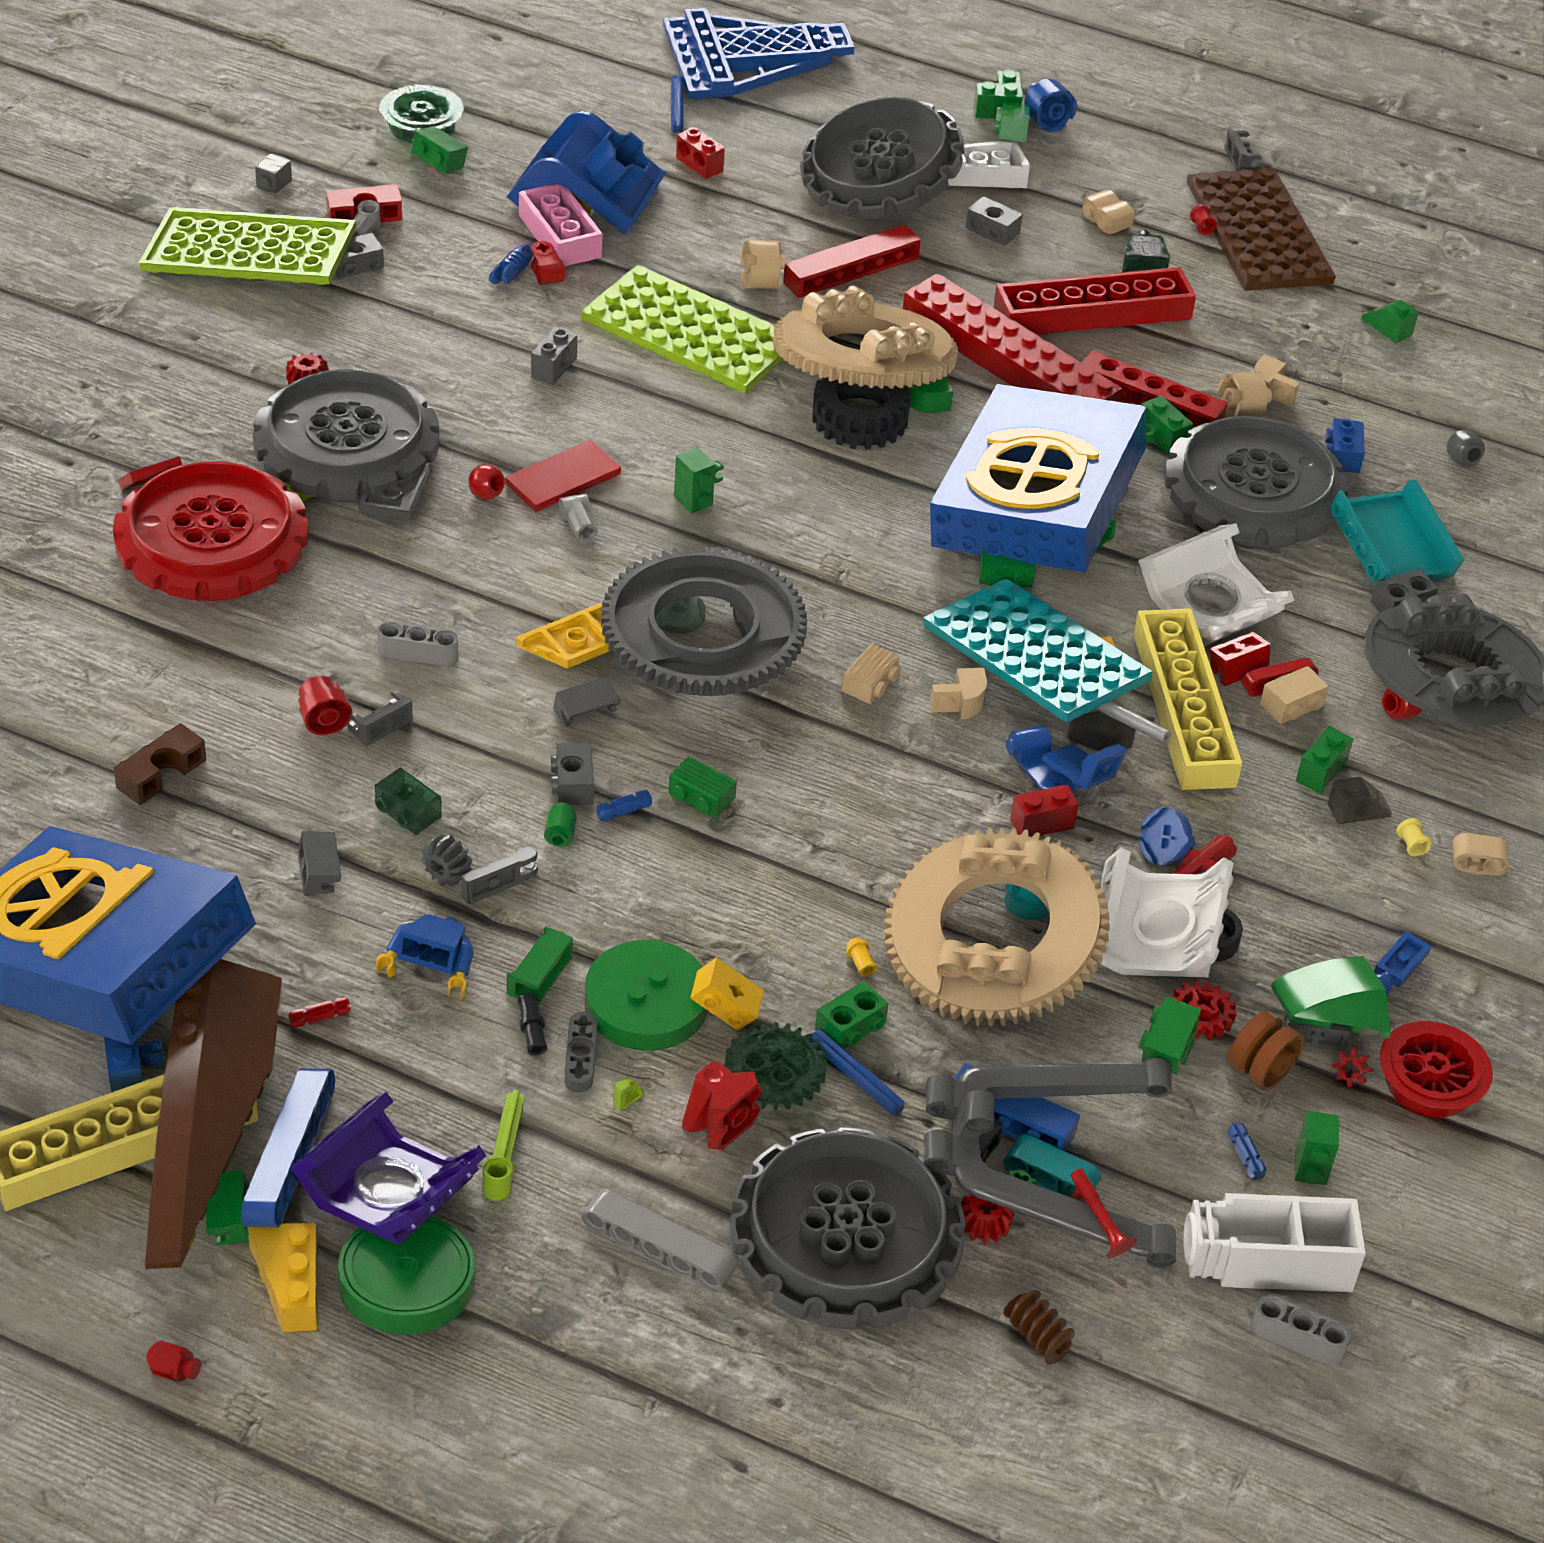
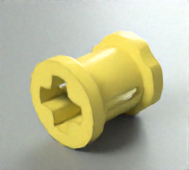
M1410 818L1401 822L1396 829L1397 835L1404 839L1407 844L1408 854L1413 857L1425 854L1432 845L1431 839L1425 836L1421 830L1422 824L1417 818Z

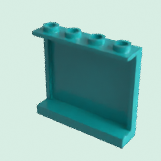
M1417 479L1409 480L1402 491L1347 499L1343 490H1340L1329 506L1332 515L1338 522L1344 536L1350 543L1374 587L1378 581L1417 569H1421L1430 580L1453 577L1465 561Z

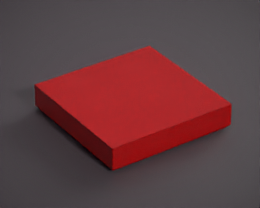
M180 456L131 471L120 478L118 482L121 489L124 490L146 483L149 479L183 464Z

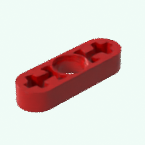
M1301 658L1252 670L1243 677L1241 684L1249 696L1257 697L1262 695L1266 683L1276 680L1281 675L1285 676L1306 666L1310 667L1317 675L1319 671L1310 658Z

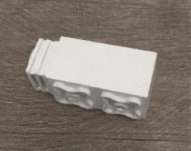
M1225 1193L1224 1200L1216 1201V1203H1210L1208 1200H1205V1202L1193 1200L1191 1210L1187 1214L1184 1224L1183 1247L1185 1261L1189 1268V1277L1201 1276V1278H1207V1276H1212L1213 1279H1220L1221 1287L1353 1292L1366 1254L1357 1199Z

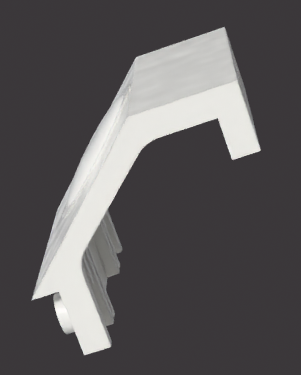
M1120 847L1105 861L1100 882L1101 889H1104L1105 899L1108 902L1110 931H1108L1109 942H1106L1107 950L1106 953H1102L1103 961L1099 964L1121 975L1208 978L1210 966L1216 960L1219 953L1217 944L1224 928L1222 919L1229 903L1227 894L1233 882L1231 874L1234 862L1223 857L1205 873L1198 875L1147 873L1130 865L1131 852Z

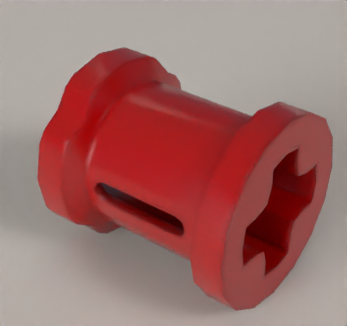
M1204 204L1195 206L1189 216L1191 221L1196 223L1198 233L1208 235L1215 230L1217 221L1210 216V209Z

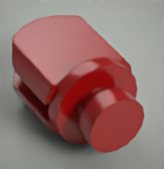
M156 1342L148 1349L146 1354V1361L151 1373L174 1382L184 1381L186 1378L194 1380L201 1370L200 1359L194 1358L193 1353L188 1348L169 1342Z

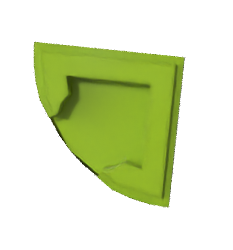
M624 1079L614 1084L613 1105L620 1111L644 1096L643 1088L633 1079Z

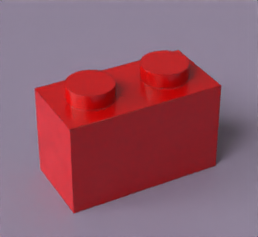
M1068 784L1014 795L1010 821L1014 828H1016L1018 835H1021L1024 830H1028L1029 837H1033L1037 832L1042 836L1070 830L1075 827L1079 804Z

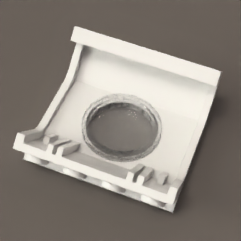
M1237 523L1218 526L1138 560L1150 598L1161 610L1192 609L1204 646L1281 613L1285 609V604L1294 601L1291 590L1280 592L1268 591L1239 561L1231 539L1232 536L1239 534Z

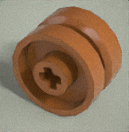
M1264 1010L1254 1016L1240 1031L1228 1052L1227 1065L1241 1075L1249 1073V1082L1262 1091H1268L1282 1081L1298 1060L1305 1043L1304 1036L1290 1026L1283 1028L1280 1018L1272 1012Z

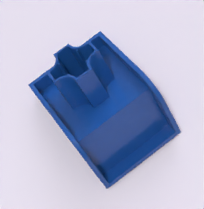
M577 111L567 116L542 145L506 197L519 207L520 191L542 187L547 184L561 185L572 191L616 229L625 234L635 223L666 173L645 156L643 151L645 143L631 131L626 135L619 134L595 114Z

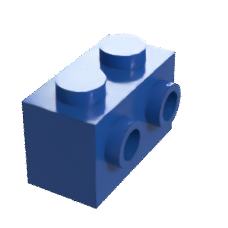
M1333 418L1331 428H1327L1325 433V443H1329L1326 449L1330 450L1342 465L1341 471L1360 473L1365 455L1364 422Z

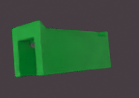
M545 926L544 935L542 934L516 971L506 974V994L518 999L519 996L525 993H533L536 995L539 1005L571 960L573 937L562 931Z

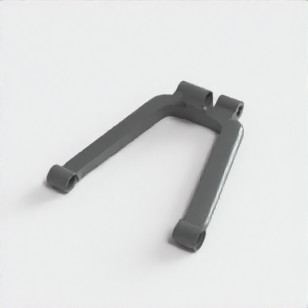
M1153 1058L1145 1061L1143 1065H980L965 1070L959 1080H954L952 1077L944 1074L930 1076L926 1083V1112L934 1117L952 1120V1133L936 1129L925 1134L924 1164L933 1173L956 1176L961 1187L979 1199L1110 1245L1104 1229L1089 1204L989 1168L981 1159L979 1137L981 1134L988 1133L994 1129L995 1099L1145 1093L1150 1097L1160 1098L1172 1094L1171 1064L1165 1059ZM1107 1211L1122 1234L1128 1238L1137 1239L1136 1244L1127 1252L1145 1256L1148 1264L1155 1267H1168L1176 1262V1230L1174 1227L1161 1223L1153 1225L1143 1224Z

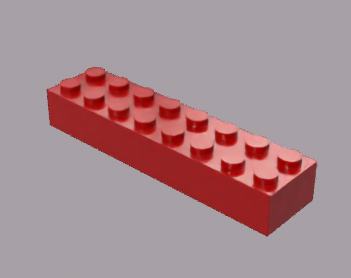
M1175 267L996 284L993 308L1036 335H1042L1046 333H1064L1076 330L1190 320L1193 315L1196 294L1182 268Z

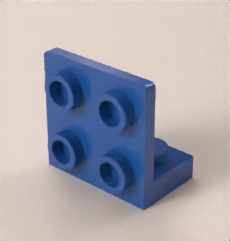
M1118 743L1096 753L1088 754L1076 745L1069 744L1045 753L1042 760L1053 771L1062 773L1071 779L1075 786L1086 790L1115 778L1128 749Z

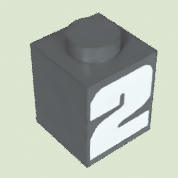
M270 153L255 166L256 186L277 194L292 180L291 160Z

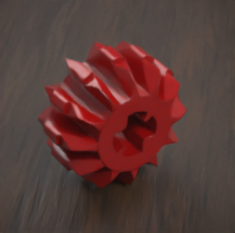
M302 352L301 356L293 355L292 360L287 361L286 380L290 385L306 376L329 371L327 361L323 360L322 355L314 356L313 352L305 355Z
M971 1194L970 1197L964 1196L961 1201L965 1218L964 1233H970L971 1241L979 1238L982 1239L985 1245L988 1239L998 1243L1001 1236H1007L1014 1218L1012 1210L984 1201Z

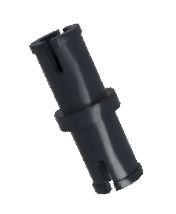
M525 993L517 999L522 1018L519 1022L520 1029L525 1033L528 1053L535 1056L541 1055L548 1049L543 1032L545 1021L539 1013L536 995Z

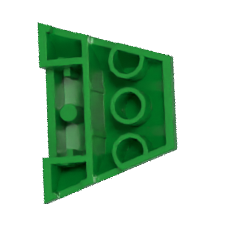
M1364 956L1331 959L1305 966L1272 982L1271 989L1292 1022L1327 1028L1332 1027L1333 1023L1347 1025L1352 1032L1360 1033L1361 1028L1380 1031V1037L1390 1038L1391 1031L1386 989Z

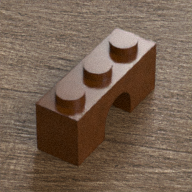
M179 723L114 767L116 788L138 805H142L162 791L161 769L173 768L186 775L206 761L205 740L182 723Z

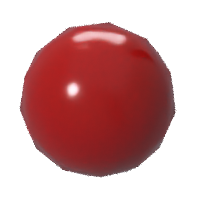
M485 463L473 468L468 476V484L471 493L475 497L487 501L501 494L505 486V479L502 471L497 466Z

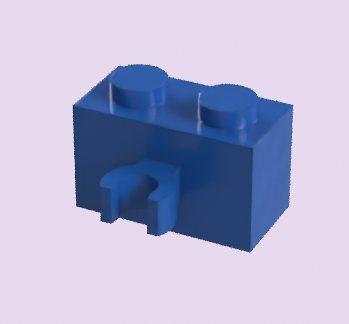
M104 1036L111 1093L143 1082L141 1065L147 1064L150 1067L164 1065L163 1053L153 1054L162 1052L160 1040H152L144 1046H139L138 1039L130 1045Z

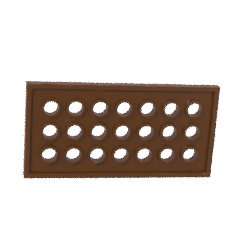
M1266 167L1254 170L1242 169L1240 171L1188 174L1187 184L1198 205L1204 204L1208 206L1211 212L1210 216L1217 221V226L1213 233L1244 291L1334 284L1336 275L1275 168Z

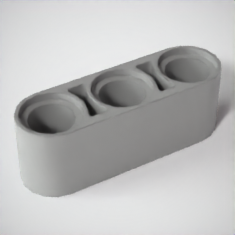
M386 621L378 627L379 653L383 657L443 667L452 666L458 661V635L452 630L397 621Z
M1274 1295L1260 1297L1251 1321L1252 1331L1260 1338L1327 1365H1337L1342 1362L1351 1339L1350 1329L1342 1322Z

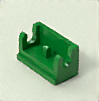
M242 1169L225 1172V1174H221L218 1180L219 1187L215 1195L210 1197L206 1206V1232L208 1235L228 1234L216 1237L217 1245H229L240 1242L246 1244L249 1243L248 1227H245L242 1223L241 1209L250 1185Z

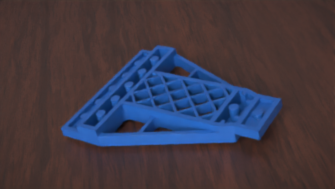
M707 8L685 9V17L663 19V28L680 75L683 77V83L689 99L734 96L832 64V56L843 57L854 54V44L844 23L782 25L711 15L708 13ZM755 72L757 76L734 82L732 73Z

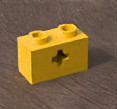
M716 957L697 971L690 999L739 1031L757 1019L764 990Z

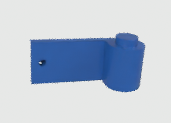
M1038 725L1009 734V739L1006 740V748L1009 755H1013L1039 790L1068 784L1071 791L1077 790V786L1072 783L1071 779L1062 773L1053 771L1042 760L1043 755L1051 752L1052 749L1051 736L1046 726Z

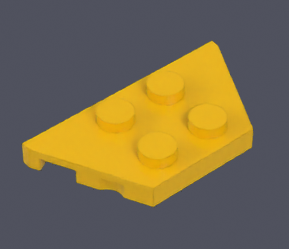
M602 602L517 636V647L566 669L609 652L608 644H605V636H602Z

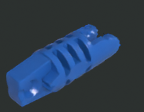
M521 244L513 249L492 270L489 275L490 283L498 284L503 280L504 283L509 284L533 258L530 244Z

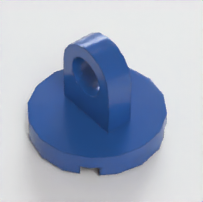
M1157 808L1149 813L1142 823L1141 829H1143L1142 837H1139V844L1143 855L1151 863L1160 866H1173L1182 861L1186 854L1196 845L1195 839L1192 836L1189 819L1179 810L1174 808Z

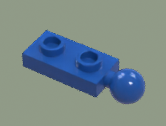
M1407 931L1381 958L1374 969L1375 974L1385 987L1387 995L1392 990V984L1398 988L1403 985L1431 950V945Z

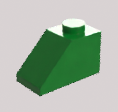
M1398 300L1362 315L1361 319L1395 343H1398L1413 335L1419 311L1408 303Z

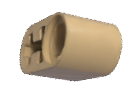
M1461 833L1454 837L1452 842L1453 864L1459 871L1500 876L1509 870L1508 843L1503 838L1472 833Z

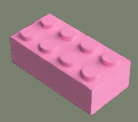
M550 184L519 192V217L537 241H546L553 245L564 267L602 257V232L569 189L561 185Z

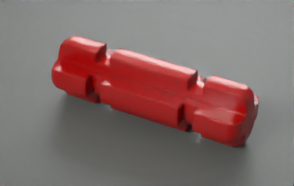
M346 996L336 998L333 1000L334 1002L328 1000L307 1006L305 1010L301 1008L292 1010L288 1013L292 1028L304 1026L306 1022L311 1024L333 1018L335 1014L338 1016L347 1014L351 1011L350 1002Z

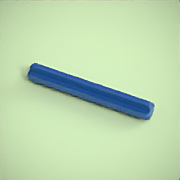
M674 75L671 78V131L673 133H681L683 131V77Z
M817 1029L810 1035L809 1042L813 1047L892 1116H896L903 1111L904 1100L822 1029Z

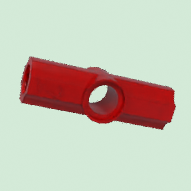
M1217 835L1200 850L1192 849L1183 859L1181 866L1172 874H1203L1223 857L1228 860L1236 855L1237 847L1233 839L1228 835Z

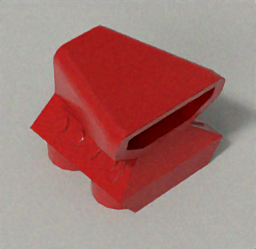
M719 1062L709 1063L695 1076L683 1116L682 1128L688 1132L707 1129L709 1149L724 1150L754 1124L760 1113V1106L756 1104V1101L761 1095L762 1086L757 1083L754 1071L732 1073Z

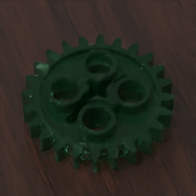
M774 1021L773 1027L768 1028L764 1022H761V1030H757L752 1025L749 1026V1035L740 1031L739 1039H732L731 1048L726 1049L724 1067L732 1073L754 1071L757 1083L762 1086V1092L758 1098V1101H761V1109H764L770 1103L774 1111L778 1110L779 1104H784L787 1110H790L791 1102L793 1101L797 1105L803 1106V1097L813 1100V1093H819L821 1091V1083H825L827 1071L826 1052L820 1051V1042L812 1043L813 1035L811 1033L802 1036L801 1027L791 1031L790 1023H787L784 1028H779L778 1022Z

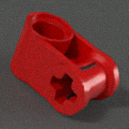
M546 241L535 242L532 245L534 259L531 262V269L539 285L564 281V265L555 252L553 245Z

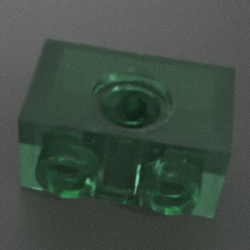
M401 767L375 784V805L382 813H387L401 827L407 828L415 835L442 817L441 796Z

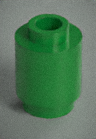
M556 803L548 811L544 837L548 843L554 846H566L573 841L577 815L570 804Z

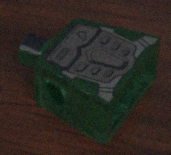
M1141 230L1137 234H1129L1122 272L1165 269L1169 267L1170 255L1162 236L1150 235L1146 230Z

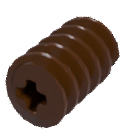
M1039 1290L1019 1294L1005 1306L1004 1316L1010 1319L1011 1324L1018 1328L1019 1333L1023 1337L1027 1338L1030 1346L1036 1347V1352L1039 1356L1044 1357L1046 1364L1052 1365L1057 1363L1070 1350L1075 1330L1073 1328L1064 1330L1067 1324L1064 1318L1055 1320L1058 1316V1311L1056 1309L1047 1311L1050 1303L1047 1299L1039 1301L1041 1297Z

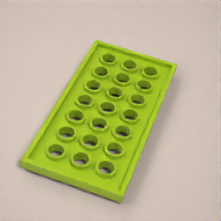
M170 207L139 261L140 270L154 273L167 272L199 276H221L223 278H245L248 280L261 279L330 285L357 229L356 220Z
M639 265L632 268L581 311L582 320L745 394L783 360V357H779V353H776V349L773 348L775 325Z

